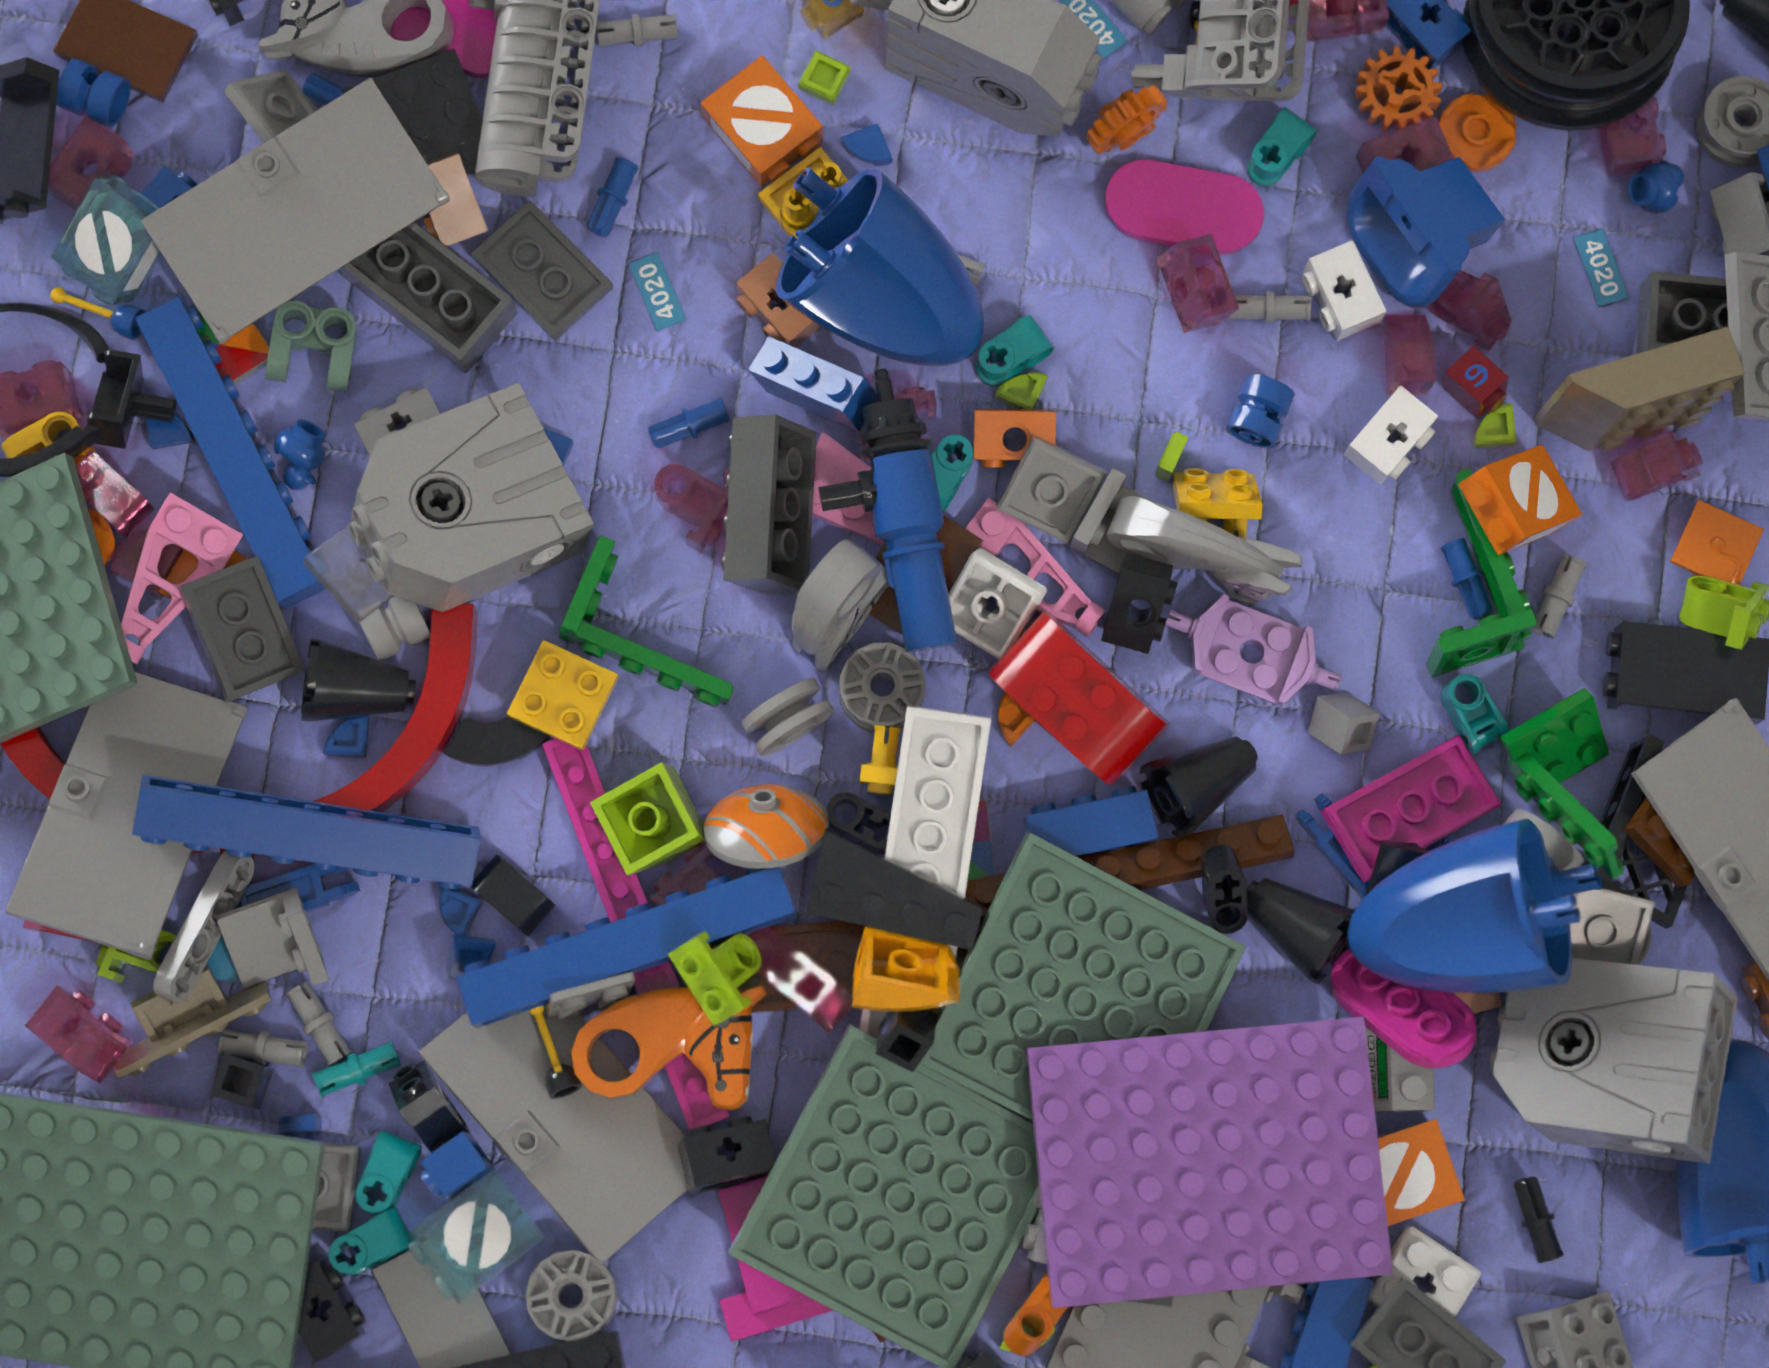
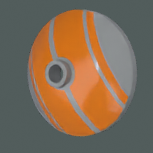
M783 784L753 785L730 793L712 807L704 820V840L708 849L716 857L729 864L753 869L782 867L808 857L822 845L826 828L829 829V819L824 805L817 798L799 788Z

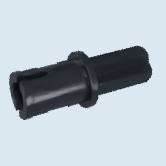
M1528 1176L1514 1182V1188L1525 1219L1521 1224L1522 1227H1527L1537 1256V1263L1548 1262L1562 1257L1564 1253L1560 1248L1552 1223L1555 1215L1548 1211L1538 1178L1536 1176Z

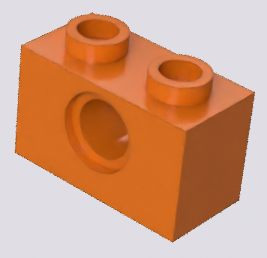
M973 408V459L981 460V467H1005V460L1021 459L1033 435L1056 445L1057 412L1055 410ZM1012 427L1020 428L1025 433L1024 444L1015 450L1008 449L1003 444L1004 433Z

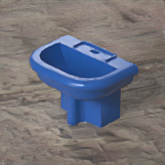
M1376 156L1354 186L1347 202V222L1350 235L1358 251L1384 288L1396 301L1411 308L1427 307L1437 300L1461 270L1462 263L1467 258L1470 249L1487 243L1505 220L1460 157L1424 171H1418L1412 164L1404 160H1387L1382 156Z

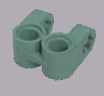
M288 301L281 305L274 315L265 379L286 382L291 352L306 348L321 351L323 354L331 357L327 389L347 392L356 341V322L353 316L347 310L339 307H330L323 310L311 308L306 303L300 301ZM291 319H298L306 327L298 333H292L284 328V324ZM330 326H340L346 331V335L340 339H331L325 334V330Z

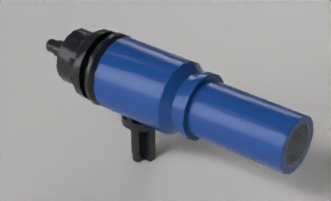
M885 368L875 371V387L878 402L861 408L863 426L858 435L859 444L868 448L859 453L860 457L870 461L871 470L857 472L858 480L818 487L822 511L863 505L864 512L871 511L875 536L886 542L887 551L882 553L888 586L895 591L905 652L924 651L957 643V637L941 550L946 548L944 542H939L937 534L945 523L932 452L928 449L931 441L929 439H921V436L927 433L926 424L916 415L914 399H894L888 370Z

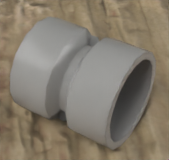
M393 596V598L389 599L388 608L376 604L357 613L365 635L380 661L401 652L402 642L404 641L410 645H417L430 638V629L419 605L398 596Z

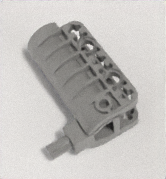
M469 0V7L494 10L493 20L497 21L474 176L480 185L508 195L536 197L538 180L560 183L569 180L574 175L581 142L600 0ZM583 5L584 9L581 7L576 8V6ZM574 19L582 20L581 32L573 31ZM571 46L579 47L577 59L570 58ZM568 69L575 70L574 85L566 84ZM564 95L572 96L570 107L563 106ZM560 123L568 124L567 134L559 133ZM557 144L565 145V150L558 151ZM547 161L569 163L570 166H563L561 172L554 171V165L547 163Z
M1200 0L1197 45H1188L1187 54H1164V64L1135 65L1134 70L1131 71V78L1134 79L1133 87L1150 88L1152 85H1155V87L1162 88V91L1172 97H1199L1215 101L1291 100L1298 95L1303 85L1309 0H1298L1297 4L1291 5L1290 18L1294 21L1297 20L1296 24L1288 22L1290 0ZM1287 31H1293L1295 43L1291 49L1286 51ZM1293 60V64L1286 63L1285 73L1292 78L1291 84H1285L1284 91H1281V88L1274 83L1282 78L1285 61Z

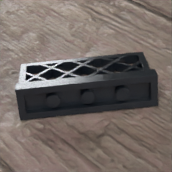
M1649 734L1630 745L1600 819V823L1616 838L1618 848L1614 851V854L1619 859L1623 857V865L1627 867L1635 889L1624 891L1612 884L1613 879L1601 867H1599V872H1595V874H1601L1602 888L1630 895L1637 894L1638 897L1650 899L1647 890L1661 886L1668 903L1664 913L1656 908L1653 909L1651 921L1667 929L1672 927L1688 886L1677 887L1674 885L1673 888V882L1653 861L1652 863L1659 881L1644 885L1636 863L1650 858L1647 854L1634 858L1628 843L1630 836L1624 831L1644 799L1647 798L1631 773L1664 750L1662 749L1664 742ZM1585 857V865H1590L1589 861Z

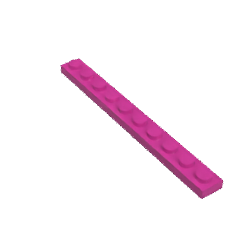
M557 739L542 743L610 923L626 918V910L648 902L637 873L631 876L626 875L590 804L591 801L606 793L588 746L586 744L584 750L581 751ZM670 961L634 974V986L637 994L657 989L680 987ZM685 1054L678 1056L665 1066L689 1130L700 1126L713 1125L730 1118L728 1110L718 1109L712 1105L705 1077Z

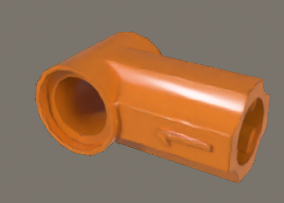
M1048 1271L1044 1274L1015 1317L1006 1325L1003 1332L1006 1346L1017 1355L1027 1356L1034 1353L1051 1335L1053 1327L1067 1309V1307H1051ZM1022 1324L1029 1326L1033 1330L1035 1337L1028 1335L1023 1330Z

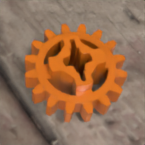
M1394 46L1391 56H1388L1383 49L1379 50L1376 55V61L1368 58L1363 66L1365 71H1359L1356 82L1360 86L1356 87L1354 97L1364 99L1360 102L1358 111L1366 112L1369 110L1371 115L1367 123L1371 125L1377 120L1381 121L1382 132H1386L1390 125H1394L1399 135L1403 133L1407 124L1413 131L1418 130L1421 120L1428 123L1434 114L1431 109H1437L1441 102V99L1436 95L1440 94L1443 83L1433 82L1439 72L1438 68L1428 70L1425 66L1429 57L1424 56L1418 61L1414 58L1415 49L1413 48L1408 51L1407 55H1401L1399 46ZM1390 68H1396L1390 72L1385 71ZM1395 86L1402 88L1401 94L1394 92ZM1405 109H1410V110H1412V111H1409V112L1399 113V112H1401V111H1403V110H1405Z
M1155 85L1148 89L1143 87L1137 94L1132 89L1127 90L1117 99L1104 105L1097 114L1100 118L1093 123L1094 127L1087 130L1086 133L1088 135L1085 138L1099 155L1105 151L1107 153L1111 152L1116 146L1121 151L1126 150L1155 129L1154 122L1159 119V114L1166 110L1167 107L1165 105L1168 104V101Z

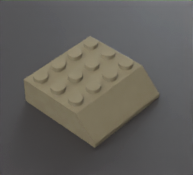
M1724 327L1571 373L1535 415L1534 420L1537 426L1586 451L1600 447L1602 452H1608L1626 444L1625 439L1639 436L1640 441H1644L1661 435L1663 433L1662 428L1676 424L1678 429H1684L1702 421L1700 417L1711 412V406L1721 402L1723 394L1734 390V384L1745 372L1729 328Z

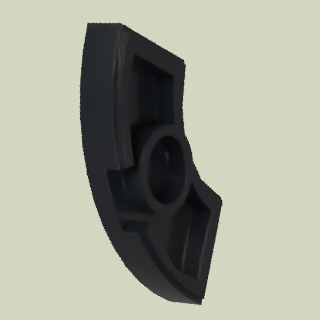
M510 717L490 723H478L464 718L443 754L464 764L494 766L517 759L520 760L541 747L542 743H545L551 736Z

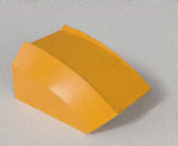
M865 926L853 971L852 1008L901 1012L937 1008L960 1002V969L951 947L943 943Z

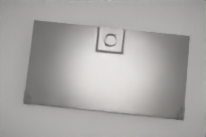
M370 77L140 221L215 334L216 340L223 344L230 337L437 207L446 204L450 199L448 193L436 179Z
M135 672L137 685L90 704L5 913L150 960L192 850L184 847L182 842L166 840L165 844H151L140 839L141 836L132 835L142 775L218 786L248 708L235 702H226Z
M1734 698L1631 774L1695 869V875L1717 908L1722 910L1769 981V746L1739 700Z
M544 1010L542 1013L560 1064H568L574 1068L571 1051L578 1031L587 1024L581 1016L564 1021H559L558 1015L547 1018ZM528 1011L478 1029L471 1025L468 1013L466 1012L418 1051L420 1057L600 1265L688 1190L677 1147L686 1136L644 1088H641L633 1095L609 1098L589 1091L581 1082V1089L571 1095L558 1099H551L549 1097L545 1077L552 1064L535 1016L531 1015ZM599 1037L591 1050V1063L595 1072L601 1078L610 1082H619L628 1078L631 1073Z

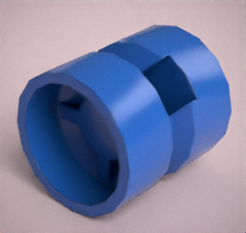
M75 58L66 65L60 76L56 105L77 115H83L87 112V117L90 120L111 128L120 121L127 108L131 93V82L128 78L110 71H104L100 74V69L97 66Z
M1258 374L1247 375L1238 396L1242 404L1234 406L1225 429L1233 437L1247 444L1260 448H1274L1283 426L1279 418L1287 416L1295 396L1294 391L1282 382Z

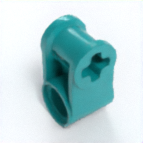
M1284 107L1274 118L1266 133L1252 151V158L1248 164L1250 179L1255 184L1263 187L1275 185L1294 161L1309 147L1318 129L1287 107ZM1268 160L1271 161L1268 165H1265V164H1264V163H1266Z
M1024 316L981 347L976 364L977 376L988 386H1000L1024 370L1042 362L1054 351L1055 347L1033 316ZM989 359H992V361L995 363L989 365L988 361ZM1002 361V367H999L996 363Z
M958 434L944 437L932 453L943 513L952 502L960 484L972 466L973 447L967 438ZM957 450L962 452L961 460L956 459L953 463L947 461L948 453L953 455Z
M1465 673L1444 685L1441 691L1442 705L1455 726L1457 735H1460L1473 757L1480 753V748L1500 739V736L1509 732L1504 717L1494 705L1484 683L1479 677ZM1456 685H1464L1470 690L1472 695L1470 704H1462L1456 699L1454 694ZM1488 727V731L1480 735L1477 734V731Z
M382 1130L372 1147L367 1166L356 1189V1199L360 1207L372 1215H378L395 1208L406 1182L416 1167L422 1146ZM382 1184V1191L387 1194V1199L384 1202L377 1201L374 1206H371L373 1200L367 1196L370 1189L377 1190Z
M397 1207L376 1215L363 1223L362 1226L338 1237L331 1244L328 1257L334 1269L346 1275L354 1276L404 1254L415 1247V1243ZM346 1245L354 1249H360V1253L355 1256L357 1263L353 1266L346 1261L341 1262L340 1260L346 1254L344 1249Z

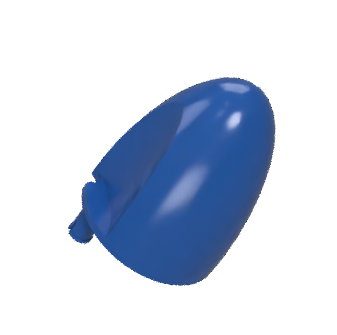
M810 167L803 171L806 176L800 173L793 184V189L799 191L819 207V210L811 224L805 230H797L795 232L797 238L792 235L785 245L784 251L788 254L777 278L776 293L778 297L824 329L863 349L889 359L908 364L938 367L953 365L972 356L978 349L983 337L984 317L982 305L966 267L951 244L924 211L901 188L876 168L862 171L849 179L841 187L833 188L814 173Z
M1526 818L1498 825L1435 848L1397 869L1378 883L1359 903L1350 918L1347 932L1348 945L1355 959L1372 973L1386 980L1423 990L1454 993H1499L1565 984L1570 977L1572 967V943L1569 924L1580 923L1579 907L1573 908V905H1577V900L1571 894L1602 889L1601 874L1596 875L1595 872H1599V868L1596 869L1591 864L1560 871L1558 867H1555L1553 859L1548 856L1540 830L1530 819Z
M1730 1040L1710 1164L1676 1159L1678 1215L1685 1256L1709 1258L1747 1255L1751 1284L1766 1283L1765 1281L1769 1280V1053L1748 1041Z

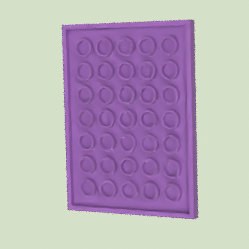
M1364 1017L1026 1048L1052 1308L1393 1274Z

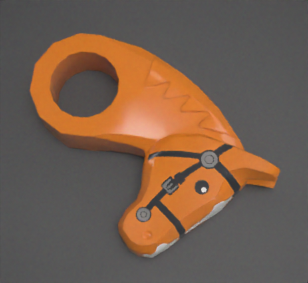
M762 985L739 991L743 998L748 996L752 1003L744 1010L716 1026H713L689 987L657 989L622 999L591 1019L578 1031L571 1051L575 1075L589 1091L609 1098H618L636 1094L672 1060L685 1054L705 1077L712 1105L718 1109L726 1110L740 1108L747 1101L750 1085L753 1046L751 1008L767 995ZM611 1030L628 1032L636 1040L640 1049V1061L636 1070L628 1078L619 1082H610L601 1078L595 1072L591 1063V1050L595 1041L603 1033Z

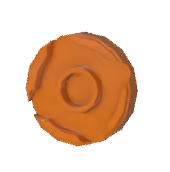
M1466 93L1452 100L1442 112L1436 129L1438 147L1448 161L1460 157L1471 172L1489 171L1502 164L1511 153L1516 141L1517 126L1514 115L1501 107L1489 94L1474 95V93Z

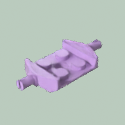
M1223 594L1200 618L1195 617L1192 619L1172 609L1169 612L1165 626L1188 633L1187 638L1191 639L1193 673L1279 706H1283L1305 684L1310 685L1312 681L1334 691L1339 686V681L1342 678L1341 674L1339 675L1318 667V664L1315 663L1313 628L1310 626H1306L1305 629L1231 601L1229 600L1230 596ZM1249 642L1258 645L1262 650V659L1257 663H1248L1243 660L1240 654L1242 645Z

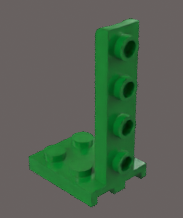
M1470 468L1457 473L1455 483L1451 488V495L1498 614L1480 620L1478 622L1479 626L1464 630L1463 626H1456L1440 633V638H1437L1426 662L1431 678L1523 650L1525 648L1523 641L1530 639L1532 635L1530 628L1537 626V621L1532 609H1530L1524 590H1518L1513 579L1515 567L1510 554L1506 552L1497 555L1458 486L1460 482L1472 475Z
M600 535L561 625L559 639L574 644V642L581 644L579 650L592 657L603 659L605 654L619 660L618 666L630 673L641 675L642 671H646L658 676L656 682L668 689L679 691L680 687H684L696 692L694 698L712 707H717L718 703L727 705L733 693L731 683L584 621L585 619L592 622L603 594L597 591L600 582L608 585L619 555L612 553L615 541Z
M1583 688L1500 736V739L1508 751L1510 759L1507 761L1510 771L1515 775L1514 781L1517 787V794L1526 803L1533 799L1537 803L1543 817L1549 823L1555 821L1560 826L1566 840L1571 845L1578 844L1594 868L1601 867L1612 879H1615L1622 875L1625 870L1622 860L1614 854V851L1618 848L1616 838L1560 784L1609 755L1594 696Z

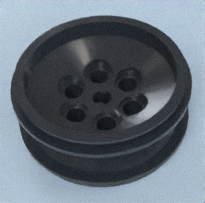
M1466 0L1463 15L1468 21L1465 24L1472 31L1463 39V48L1468 64L1483 89L1493 100L1511 114L1524 121L1549 129L1572 131L1593 129L1620 121L1632 115L1646 105L1661 89L1686 35L1689 23L1690 2L1689 0H1621L1623 3H1617L1613 0ZM1532 11L1542 12L1545 16L1536 15ZM1599 32L1609 33L1612 37H1605ZM1560 38L1568 39L1573 43H1565Z

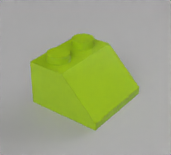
M661 762L590 802L627 876L675 860L705 843L704 823L675 767Z

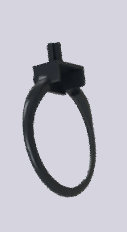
M0 303V313H34L52 318L66 325L86 342L93 352L96 361L100 364L105 363L107 372H102L93 409L88 416V424L83 431L78 426H75L66 435L37 452L17 458L0 459V477L14 476L63 453L75 458L93 444L126 449L134 416L172 423V420L174 421L177 405L176 399L141 393L144 382L141 355L109 350L103 337L92 325L62 310L32 303Z

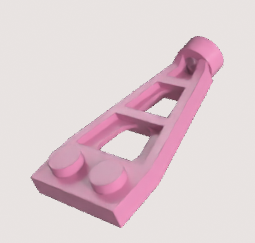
M171 492L166 497L147 530L121 620L124 637L128 634H133L139 641L137 645L125 638L131 661L135 665L138 664L143 656L144 649L186 607L178 587L222 570L243 536L242 533ZM168 544L179 546L196 556L198 560L197 569L180 584H171L162 579L158 573L157 567L162 549ZM150 584H154L168 592L172 597L170 604L160 617L154 620L143 616L138 610L143 593Z
M988 497L965 529L983 539L984 541L980 548L995 557L999 555L1006 545H1016L1030 561L1031 569L1027 573L1028 577L1035 580L1040 573H1047L1063 589V595L1057 603L1048 604L1041 601L1035 613L1041 615L1044 611L1050 612L1062 624L1072 627L1086 637H1089L1104 617L1106 610L1092 602L1022 521L997 510V503ZM1081 608L1086 609L1079 619L1075 617L1077 610Z

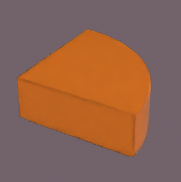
M1005 692L998 709V726L1002 737L1012 747L1036 720Z

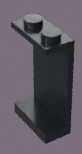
M28 57L0 65V224L5 219L12 217L26 218L29 216V213L46 209L59 69Z
M1623 621L1614 628V632H1609L1606 642V655L1611 656L1610 672L1605 673L1602 689L1603 696H1608L1607 708L1617 709L1622 704L1712 715L1729 700L1737 698L1754 725H1757L1765 720L1769 671V639L1750 637L1743 649L1740 650L1726 646L1727 637L1706 631Z

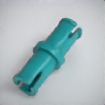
M389 1041L382 1046L356 1055L355 1052L348 1054L347 1060L318 1072H312L321 1097L324 1098L328 1094L355 1083L358 1086L367 1083V1078L394 1067H399L401 1063L392 1041Z

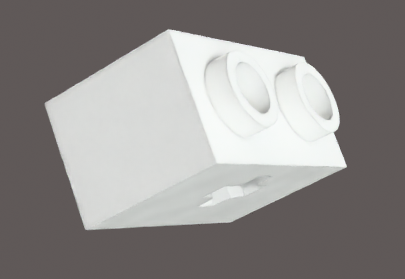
M1353 240L1308 259L1303 270L1304 274H1302L1304 287L1309 295H1315L1321 307L1319 310L1321 323L1327 332H1333L1336 341L1379 324L1387 311ZM1336 286L1340 292H1348L1346 298L1342 293H1334Z
M1400 385L1351 442L1343 455L1379 485H1382L1388 476L1396 480L1411 462L1405 456L1414 446L1422 450L1436 433L1431 426L1438 415ZM1396 432L1401 437L1392 444L1387 439Z

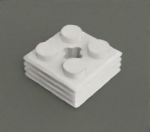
M978 548L971 553L948 593L955 632L1000 660L1021 637L1045 596L1047 588L984 549ZM990 596H993L997 599L996 605L1000 609L996 608L992 612L985 609L987 602L983 598L988 599Z
M1405 1227L1390 1250L1393 1274L1374 1276L1372 1280L1374 1283L1368 1301L1379 1307L1401 1277H1405L1418 1288L1416 1283L1413 1282L1414 1277H1424L1427 1274L1431 1290L1429 1293H1423L1455 1318L1480 1278L1481 1271L1416 1228Z

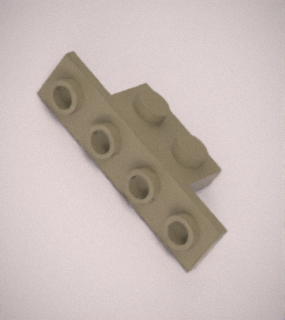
M206 964L192 992L183 1002L177 1004L157 996L154 991L131 1002L132 1010L149 1038L114 1055V1073L118 1079L128 1074L132 1076L138 1075L147 1070L153 1061L164 1055H177L188 1048L195 1039L205 1034L206 1036L218 1034L228 1026V1022L242 1015L247 1017L260 1012L266 1006V1003L271 1001L269 984L267 981H263L227 997L209 965Z

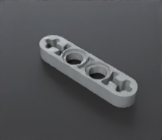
M226 851L221 854L156 973L153 987L157 996L177 1004L188 998L222 936L217 923V916L236 909L251 882L255 868L252 857H236L228 854Z

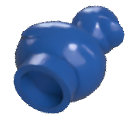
M1666 160L1647 164L1630 178L1627 187L1629 199L1635 205H1640L1643 209L1652 213L1668 211L1678 202L1677 191L1684 182V172L1678 165L1670 164Z
M303 419L298 420L293 428L281 430L274 443L275 453H280L292 462L285 468L283 480L293 490H301L309 484H316V479L310 470L320 467L325 458V451L322 445L326 438L325 432L314 423Z

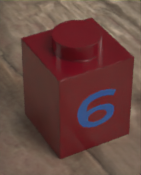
M1473 345L1445 371L1442 388L1478 419L1487 410L1491 413L1497 410L1506 400L1509 376Z

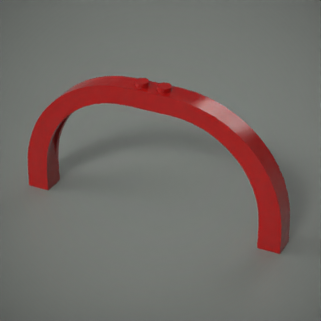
M461 604L445 612L432 609L427 673L420 698L403 732L382 758L359 778L338 791L314 800V802L384 812L404 797L427 774L444 751L456 730L467 702L473 679L476 654L478 611L474 604ZM40 726L0 743L7 756L22 775L43 795L51 799L66 763L50 745ZM220 848V853L223 854L226 849ZM192 850L191 854H200L203 851Z

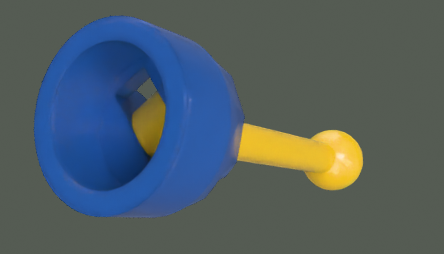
M61 287L52 289L50 297L55 303L66 302L111 319L110 323L114 331L123 337L135 340L142 332L135 320V317L145 313L141 308L132 305H122L111 311L68 295Z

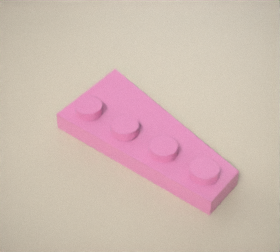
M822 431L816 444L812 516L883 546L885 542L875 536L871 511L864 512L863 505L822 511L818 487L858 480L857 472L871 470L869 465Z

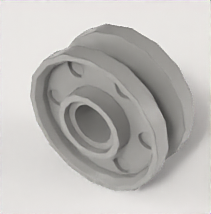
M1736 76L1722 81L1712 89L1696 118L1698 140L1701 147L1712 159L1726 166L1745 167L1760 162L1757 150L1769 145V83L1757 77ZM1734 117L1744 118L1749 126L1743 127L1738 125Z
M890 642L871 643L857 649L846 660L840 675L841 705L846 716L859 728L875 733L874 725L886 726L885 733H889L890 727L904 728L907 705L921 707L924 701L925 674L918 659L910 652L906 653L905 648ZM877 680H886L892 684L894 690L890 695L878 696L872 692L871 685Z
M815 678L798 682L758 706L742 720L741 724L747 734L766 728L767 733L755 745L760 756L772 754L792 744L817 728L834 713V709L829 701H822L811 706L808 704L820 690V686Z
M576 1250L557 1252L541 1261L531 1274L525 1293L528 1313L535 1325L551 1338L567 1342L594 1336L602 1332L614 1317L618 1302L616 1281L608 1267L604 1264L600 1265L591 1254ZM569 1285H579L583 1291L582 1302L575 1308H566L561 1302L562 1291Z

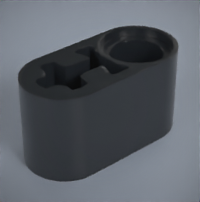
M842 792L833 796L827 805L830 828L834 832L876 854H885L888 838L884 837L881 842L875 841V832L864 826L862 834L856 831L863 823L864 813L871 815L868 818V824L877 829H880L883 824L890 825L891 814L849 792ZM841 804L852 805L857 811V817L851 823L843 824L838 822L833 815L837 806Z
M1225 845L1214 846L1208 849L1201 859L1202 896L1213 929L1223 934H1230L1243 928L1248 919L1246 878L1236 851Z
M497 854L475 877L472 886H470L528 937L556 906Z

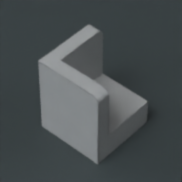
M1347 692L1317 696L1308 732L1340 755L1370 750L1380 713Z

